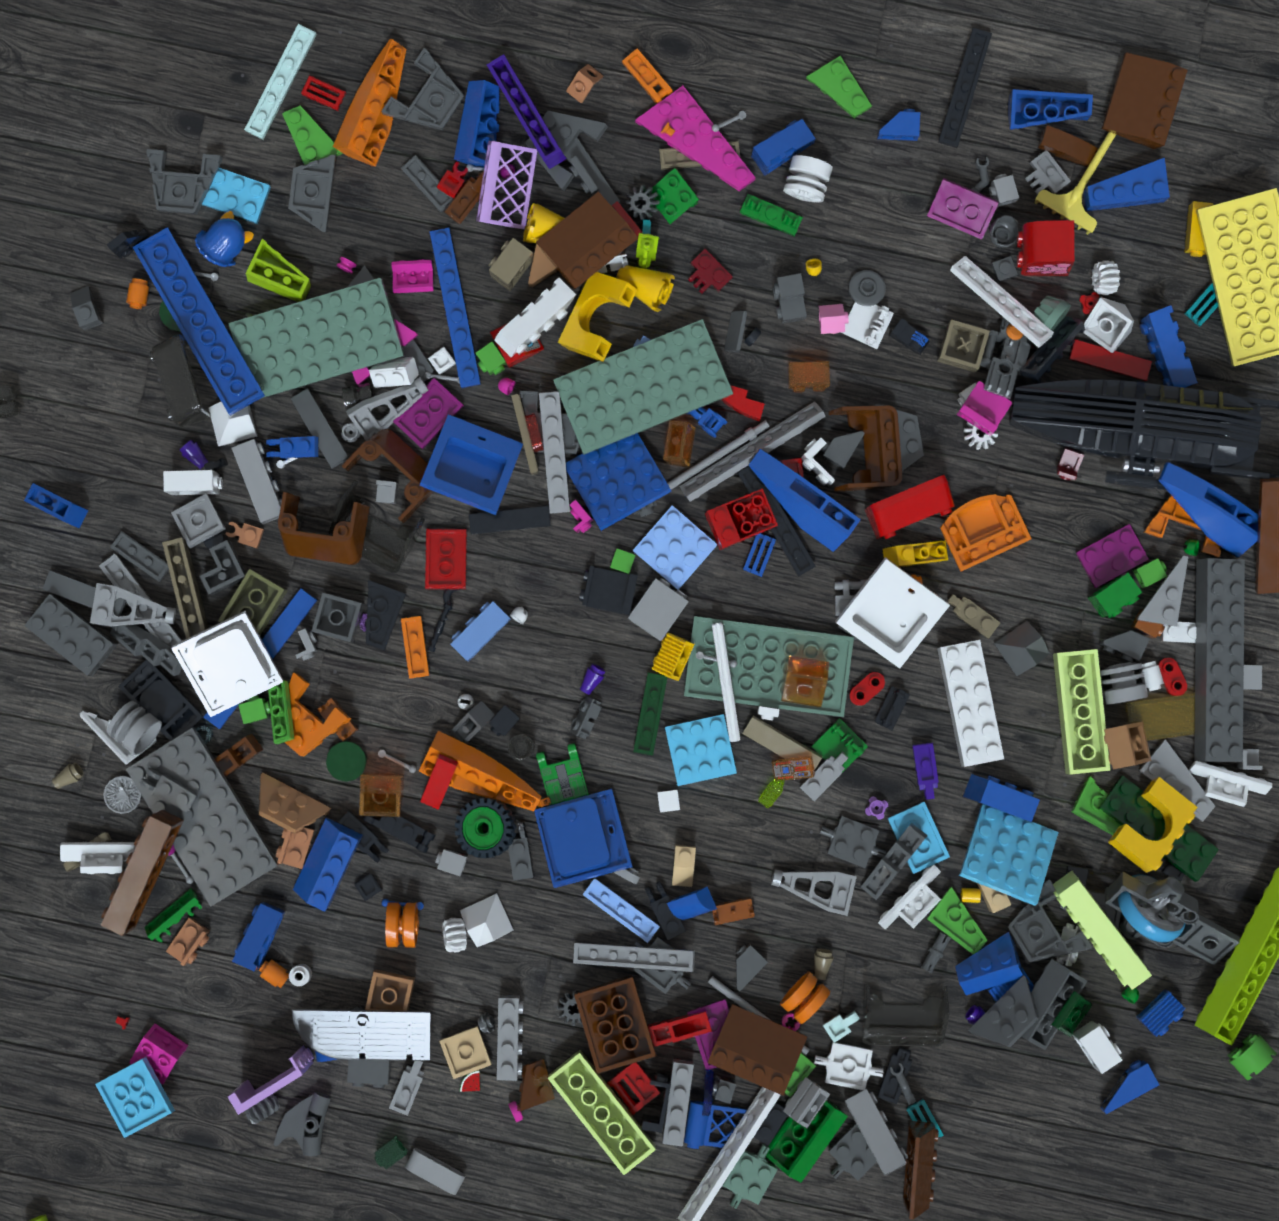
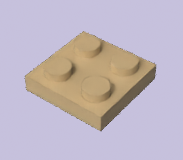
M478 1026L439 1041L453 1079L492 1065Z

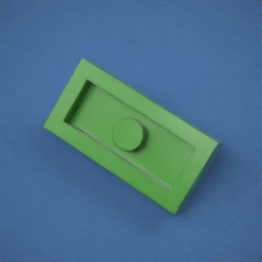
M802 1053L785 1091L789 1097L797 1090L798 1084L805 1077H808L816 1067Z

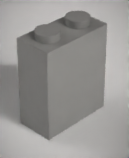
M662 578L653 581L628 617L630 621L660 642L689 602L686 600L687 595L680 590L674 592L669 588L671 584Z

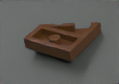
M544 1059L523 1066L522 1082L520 1083L519 1090L521 1098L520 1104H517V1111H523L555 1099Z

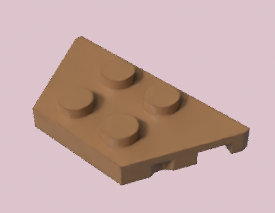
M262 772L259 792L260 816L295 834L302 830L304 826L316 822V819L329 814L330 807Z

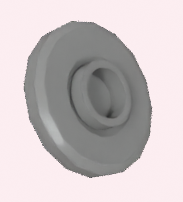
M126 776L115 777L110 780L105 786L103 793L104 802L107 807L113 812L120 814L130 813L136 809L142 797L131 777Z

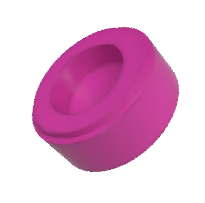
M516 1101L509 1103V1108L516 1123L523 1120L521 1112L517 1111Z

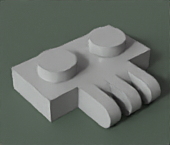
M1044 151L1030 162L1035 171L1025 178L1027 182L1033 178L1036 179L1030 185L1032 188L1038 184L1041 186L1035 191L1037 195L1047 187L1053 194H1056L1071 182L1048 151Z

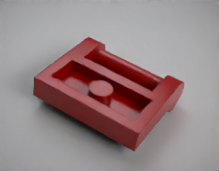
M637 1062L629 1064L607 1082L609 1087H613L629 1107L628 1111L631 1115L635 1114L660 1094L659 1089L655 1085H650V1078ZM624 1079L640 1101L635 1103L619 1081Z

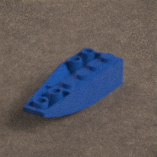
M762 449L758 450L748 464L796 524L832 552L849 537L861 520Z
M1169 462L1165 463L1159 478L1160 483L1209 539L1235 557H1240L1257 542L1258 514L1207 481Z

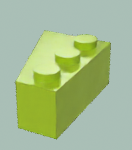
M264 239L261 240L246 271L248 282L293 301H304L311 288L310 279L293 264L284 259L278 251L270 247Z

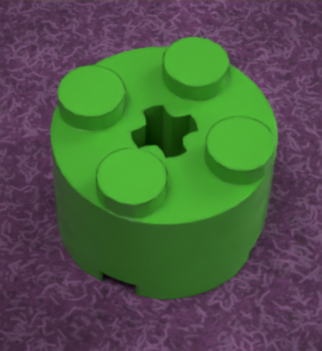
M1249 1034L1242 1041L1244 1045L1241 1048H1234L1228 1054L1229 1062L1246 1080L1252 1078L1250 1076L1251 1073L1254 1072L1256 1075L1260 1073L1273 1060L1271 1055L1276 1056L1277 1054L1259 1034Z

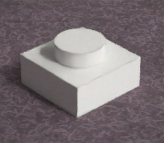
M758 706L757 714L762 715L761 719L773 720L774 717L779 716V709Z

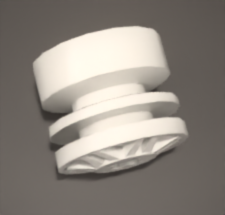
M793 156L789 171L796 176H787L786 182L788 184H785L783 191L799 200L823 202L824 192H826L827 187L820 182H829L833 167L825 161L813 157Z

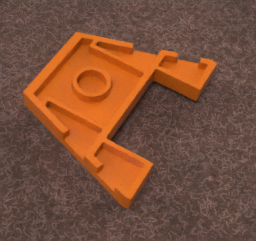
M1170 495L1143 533L1162 538L1168 519L1199 530L1201 529L1173 496ZM1206 536L1201 552L1219 558L1221 554L1220 546Z
M293 673L289 683L294 739L284 743L299 756L304 757L320 745L327 736L338 731L341 725L347 724L351 718L335 707L323 723L299 702V699L310 683L298 673Z

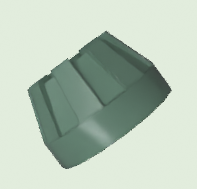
M1047 295L1041 301L1040 306L1035 309L1033 315L1051 331H1054L1068 313L1071 304L1063 299Z

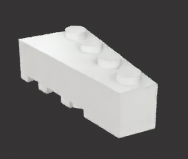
M558 278L554 281L550 291L548 289L544 290L535 301V305L531 302L522 311V317L518 314L499 331L494 341L510 357L516 353L520 355L528 347L527 344L530 341L532 343L537 341L543 330L547 332L554 326L556 319L560 321L567 315L568 312L566 310L576 294Z

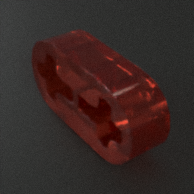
M535 413L525 415L533 451L544 450Z

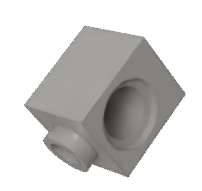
M445 848L443 853H438L435 863L439 864L437 869L461 876L468 856Z

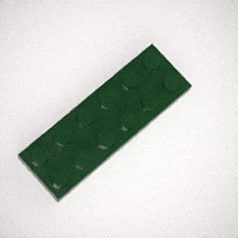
M1123 775L1120 776L1099 809L1112 817L1121 826L1127 824L1144 838L1158 841L1165 831L1163 815L1141 796L1144 791ZM1186 824L1183 828L1185 830L1183 835L1178 840H1174L1172 843L1173 849L1168 855H1164L1163 858L1194 882H1197L1219 849Z

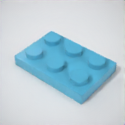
M219 168L202 205L224 213L232 211L235 217L258 224L271 186Z
M924 801L887 818L897 840L911 823L928 835L907 862L913 874L950 857Z

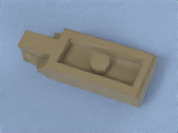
M951 595L947 600L948 603L955 607L953 612L958 618L987 639L990 638L1000 624L998 620L965 597L960 600L955 595Z

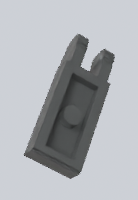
M147 768L146 773L159 781L155 785L143 778L140 784L188 813L198 794L166 774H161L152 768Z
M518 822L521 838L513 839V843L508 849L513 881L534 877L528 839L525 836L523 822Z

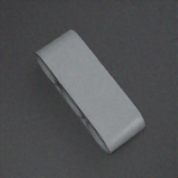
M418 1148L413 1149L404 1166L408 1171L453 1195L457 1194L466 1177L459 1170Z

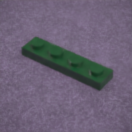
M648 673L633 752L653 756L668 678L666 676Z

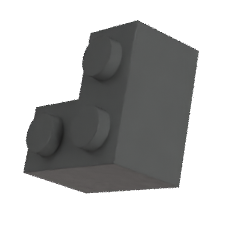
M801 273L777 277L776 283L772 287L773 297L778 300L779 307H776L777 318L781 319L782 324L806 320L807 314L803 298L805 292Z
M226 540L209 549L217 568L201 575L200 578L208 594L214 595L241 582L247 573L231 541Z

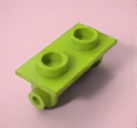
M639 233L636 258H639L638 264L641 268L647 269L651 261L656 260L658 236Z

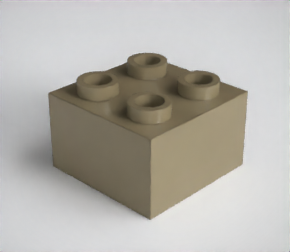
M514 238L510 242L507 240L504 243L500 256L498 258L494 257L489 264L491 278L509 291L513 289L534 258L533 252Z
M951 319L946 328L937 362L976 372L980 367L990 331Z

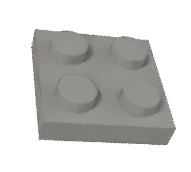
M207 493L171 512L189 548L226 529Z

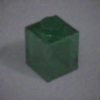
M395 1135L376 1149L374 1159L380 1167L383 1166L387 1170L406 1156L408 1151Z

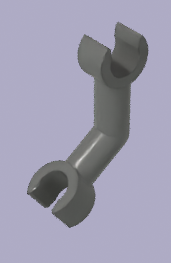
M988 157L985 158V165H980L978 158L975 161V166L979 169L981 181L971 190L978 193L989 184L987 166L989 165Z
M899 1063L901 1071L895 1073L892 1067H890V1072L896 1076L908 1105H911L916 1100L903 1074V1066Z

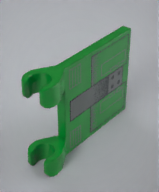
M574 743L568 745L570 759L547 765L544 752H539L536 755L546 794L551 802L549 805L589 795Z

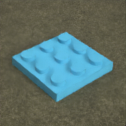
M724 714L665 727L678 786L737 773Z
M146 1057L95 1084L124 1138L175 1111Z

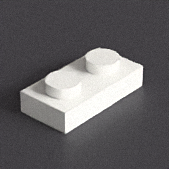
M1178 622L1176 627L1164 625L1165 629L1162 633L1161 641L1196 643V623Z

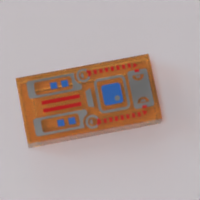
M812 756L772 761L775 781L812 778L815 776Z

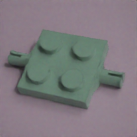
M762 1144L758 1154L749 1153L745 1150L723 1183V1187L735 1194L729 1204L730 1206H734L737 1209L742 1199L750 1200L759 1205L778 1170L776 1166L768 1163L765 1159L770 1147Z

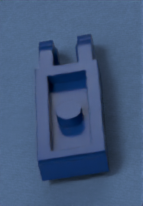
M316 436L266 440V445H280V452H266V457H280L284 459L318 457V437Z

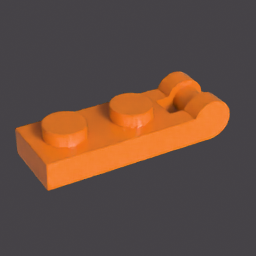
M638 48L622 60V64L656 104L661 102L662 98L666 95L669 96L673 93L671 87ZM657 85L662 88L658 92L653 89Z

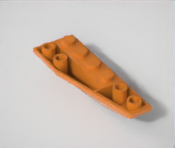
M393 39L387 42L365 76L333 144L335 149L346 156L371 166H376L391 131L393 117L383 115L381 111L391 97L397 100L406 48Z
M440 731L437 732L419 769V772L430 777L441 754L458 762L449 784L450 787L482 797L496 799L503 803L531 811L536 809L542 797L520 777L490 756Z

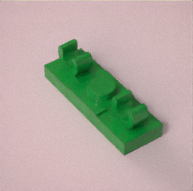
M750 194L747 195L740 214L794 237L803 218Z
M190 888L144 927L147 937L151 941L156 938L158 942H162L160 934L165 932L167 935H171L169 927L177 924L186 912L188 915L193 916L194 913L191 909L193 906H197L201 910L202 906L196 892Z

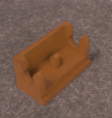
M330 698L325 705L318 708V712L325 720L335 707L345 713L334 698ZM350 720L347 724L341 725L335 733L344 742L359 729Z
M751 897L715 904L717 909L712 911L715 925L755 916Z

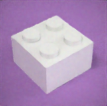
M1090 1021L1073 1033V1037L1092 1066L1101 1074L1122 1061L1119 1056L1121 1054L1120 1049L1108 1039L1110 1034L1100 1023L1096 1024Z

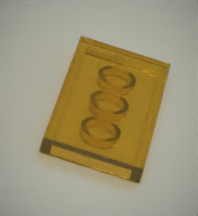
M1195 693L1125 703L1128 724L1143 721L1147 741L1195 734Z

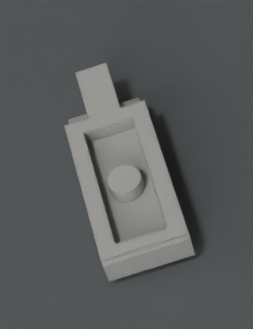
M842 751L836 759L833 756L827 758L800 788L815 802L842 774V771L845 769L842 765L848 759V756Z
M414 1061L412 1067L407 1065L389 1109L408 1116L423 1080L424 1071L420 1070L423 1061Z

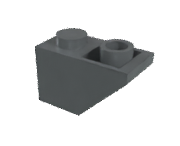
M1131 630L1101 640L1099 644L1104 646V651L1111 654L1117 652L1122 655L1121 658L1123 660L1133 663V660L1140 661L1150 639Z

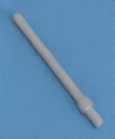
M765 420L754 428H748L744 431L743 435L669 481L667 484L672 490L748 440L752 441L757 438L759 433L770 427Z
M712 976L709 979L708 983L738 1006L770 1020ZM804 1045L801 1053L806 1055L810 1049Z

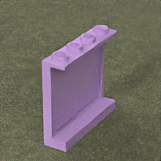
M304 1045L301 1046L289 1058L293 1067L254 1090L249 1080L241 1083L228 1096L237 1114L239 1115L302 1076L314 1063L312 1060L314 1056L310 1049H305Z

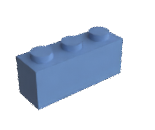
M489 602L485 603L480 609L482 613L477 618L474 616L470 618L465 624L467 628L463 632L459 630L451 638L453 642L450 645L468 662L511 620L494 602L491 604Z

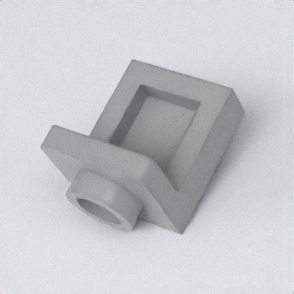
M306 628L298 631L306 650L296 654V658H302L303 661L314 657L313 653L318 651L315 646L317 639L314 633L309 632Z

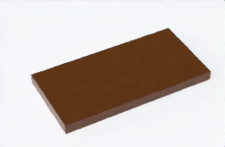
M1279 478L1260 479L1255 585L1257 594L1279 592Z

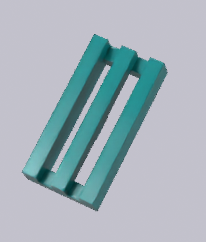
M1213 283L1208 286L1185 313L1199 327L1218 307L1216 301L1200 321L1197 319L1216 297ZM1210 291H1212L1213 294L1211 295V297L1193 316L1191 312L1199 305V303L1206 297V295Z
M924 1099L905 1108L912 1121H917L912 1112L915 1109L921 1121L927 1122L919 1108L922 1105L929 1119L934 1123L935 1128L938 1129V1137L944 1136Z

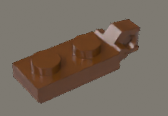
M479 172L475 178L470 177L443 212L456 223L461 224L478 202L483 172Z

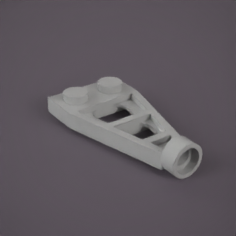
M419 377L411 385H404L363 400L348 409L346 413L367 441L379 431L387 429L397 417L401 416L422 397V394L429 390L422 378ZM400 395L407 397V400L398 407H394L391 403L393 398ZM383 404L388 405L390 411L381 420H377L371 413L374 407Z
M97 583L90 623L105 626L159 622L174 624L176 608L165 607L118 586ZM122 598L132 604L130 615L118 617L114 614L116 599ZM138 604L150 606L153 609L152 616L149 618L137 617Z
M774 869L771 885L780 886L828 912L848 916L857 876L837 871L783 872ZM782 876L785 877V881L783 883H781ZM797 878L811 880L808 892L795 888ZM817 882H832L833 887L829 899H823L815 894L814 889Z

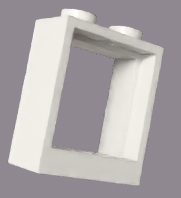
M213 470L163 471L164 492L170 495L220 494V489L223 488L222 477H219V474Z

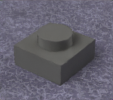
M1011 256L991 264L998 283L1018 275Z

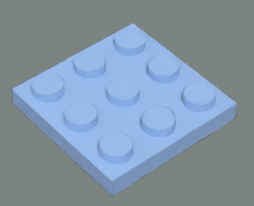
M671 506L633 549V552L673 587L679 590L714 550L717 544L674 506Z

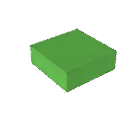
M616 549L610 568L629 574L636 555Z

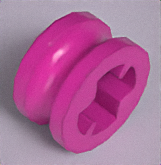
M340 257L341 262L337 263L336 266L347 273L353 274L352 269L357 265L344 257Z
M793 1013L785 1014L782 1018V1026L794 1031L798 1030L800 1027L798 1021L791 1028L790 1025H785L788 1022L787 1018L792 1017L794 1019Z

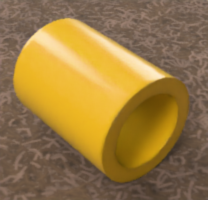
M961 888V902L980 903V889Z

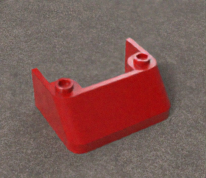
M942 475L878 501L867 507L865 512L876 539L883 536L885 539L896 535L895 531L938 513L941 516L951 513V508L955 507L947 478L945 475Z

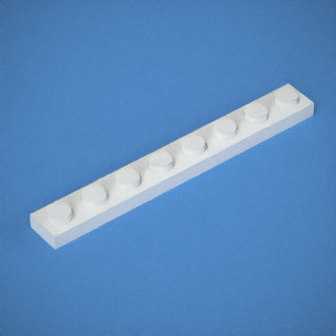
M764 1087L761 1088L678 1216L680 1221H700L772 1107L779 1099L780 1094Z

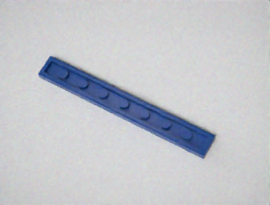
M303 589L297 592L262 639L272 660L318 601ZM239 704L212 717L207 712L204 718L218 729H221Z

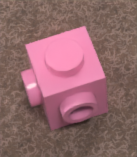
M843 304L819 306L821 334L845 332V324L849 323L848 312H844Z

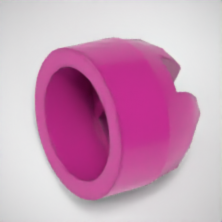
M503 378L498 383L499 390L506 395H509L515 386V381L510 378Z

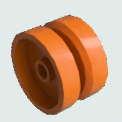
M388 902L385 925L386 946L398 947L402 935L405 947L416 948L419 933L418 904L406 903L402 915L399 902Z
M811 972L804 974L790 988L780 1002V1005L787 1012L795 1009L793 1017L800 1024L806 1022L822 1006L831 992L824 984L815 987L817 978Z

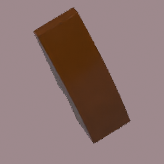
M1048 125L1043 129L1037 147L1055 153L1054 156L1086 167L1089 166L1098 151V148L1090 143Z
M249 734L215 758V761L225 777H227L264 749L254 735Z

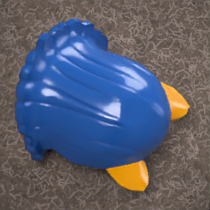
M229 211L223 214L220 220L214 222L207 232L201 230L196 235L195 242L196 247L205 259L215 265L227 267L236 264L233 258L241 252L245 243L252 240L254 234L250 231H244L241 224L234 220L233 212Z

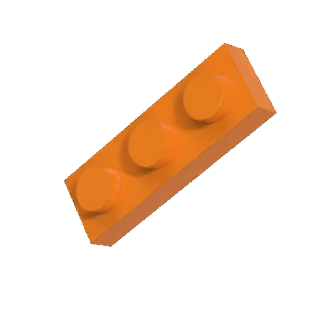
M422 617L401 619L409 679L430 676Z

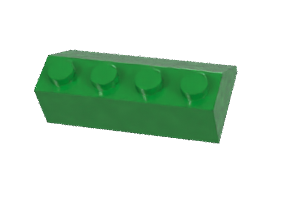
M826 1100L808 1128L800 1125L789 1116L768 1146L770 1149L766 1157L787 1176L801 1183L848 1115L829 1100Z

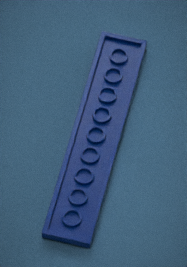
M168 227L133 247L134 251L227 413L231 416L264 397L262 389Z

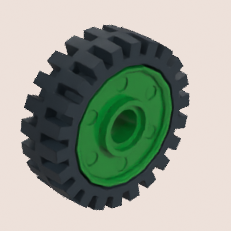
M480 798L468 802L460 810L461 813L456 817L458 821L455 823V827H457L455 836H458L457 842L462 845L461 848L466 850L469 855L477 858H492L503 854L512 845L513 838L516 836L514 831L517 829V825L514 824L516 820L512 816L513 812L507 808L505 803L492 798ZM484 823H487L489 826L487 833H484L482 829Z

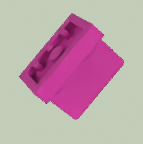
M979 381L957 415L991 436L998 428V424L1012 405V402L1005 397L983 390L985 384Z
M154 1024L141 1040L130 1060V1064L146 1057L159 1082L164 1084L188 1045L157 1024Z

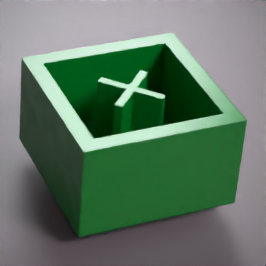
M1125 573L1117 576L1089 596L1088 600L1101 617L1108 616L1110 618L1123 611L1121 607L1130 606L1139 600L1138 595L1142 591L1130 574Z

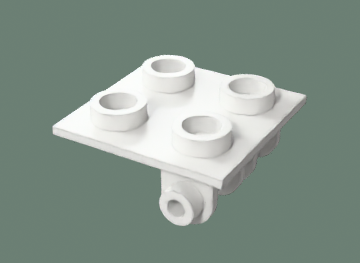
M855 302L848 316L849 323L845 324V332L841 333L877 349L894 313L890 312L889 308L885 306H862Z

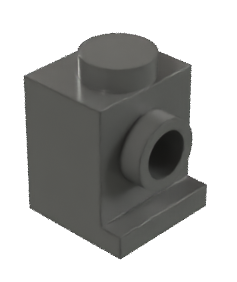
M715 1075L710 1095L714 1096L715 1100L731 1104L736 1087L735 1080Z

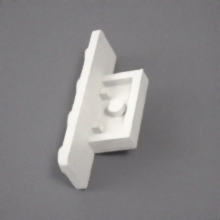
M1195 761L1189 768L1190 773L1207 778L1205 796L1242 807L1247 803L1248 790L1266 795L1272 788V783L1267 782L1265 779L1253 778L1245 773H1236L1224 767L1212 766L1204 761Z
M62 842L60 844V860L62 862L81 861L80 873H122L123 861H126L130 853L134 852L136 846H134V842Z
M935 865L926 868L922 873V877L909 886L908 892L904 896L897 898L894 906L881 915L878 923L884 929H887L900 916L914 929L941 900L928 887L941 871Z

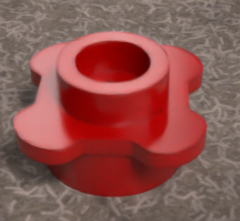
M1093 292L1091 295H1082L1079 301L1081 302L1084 314L1088 315L1092 312L1098 302V293Z

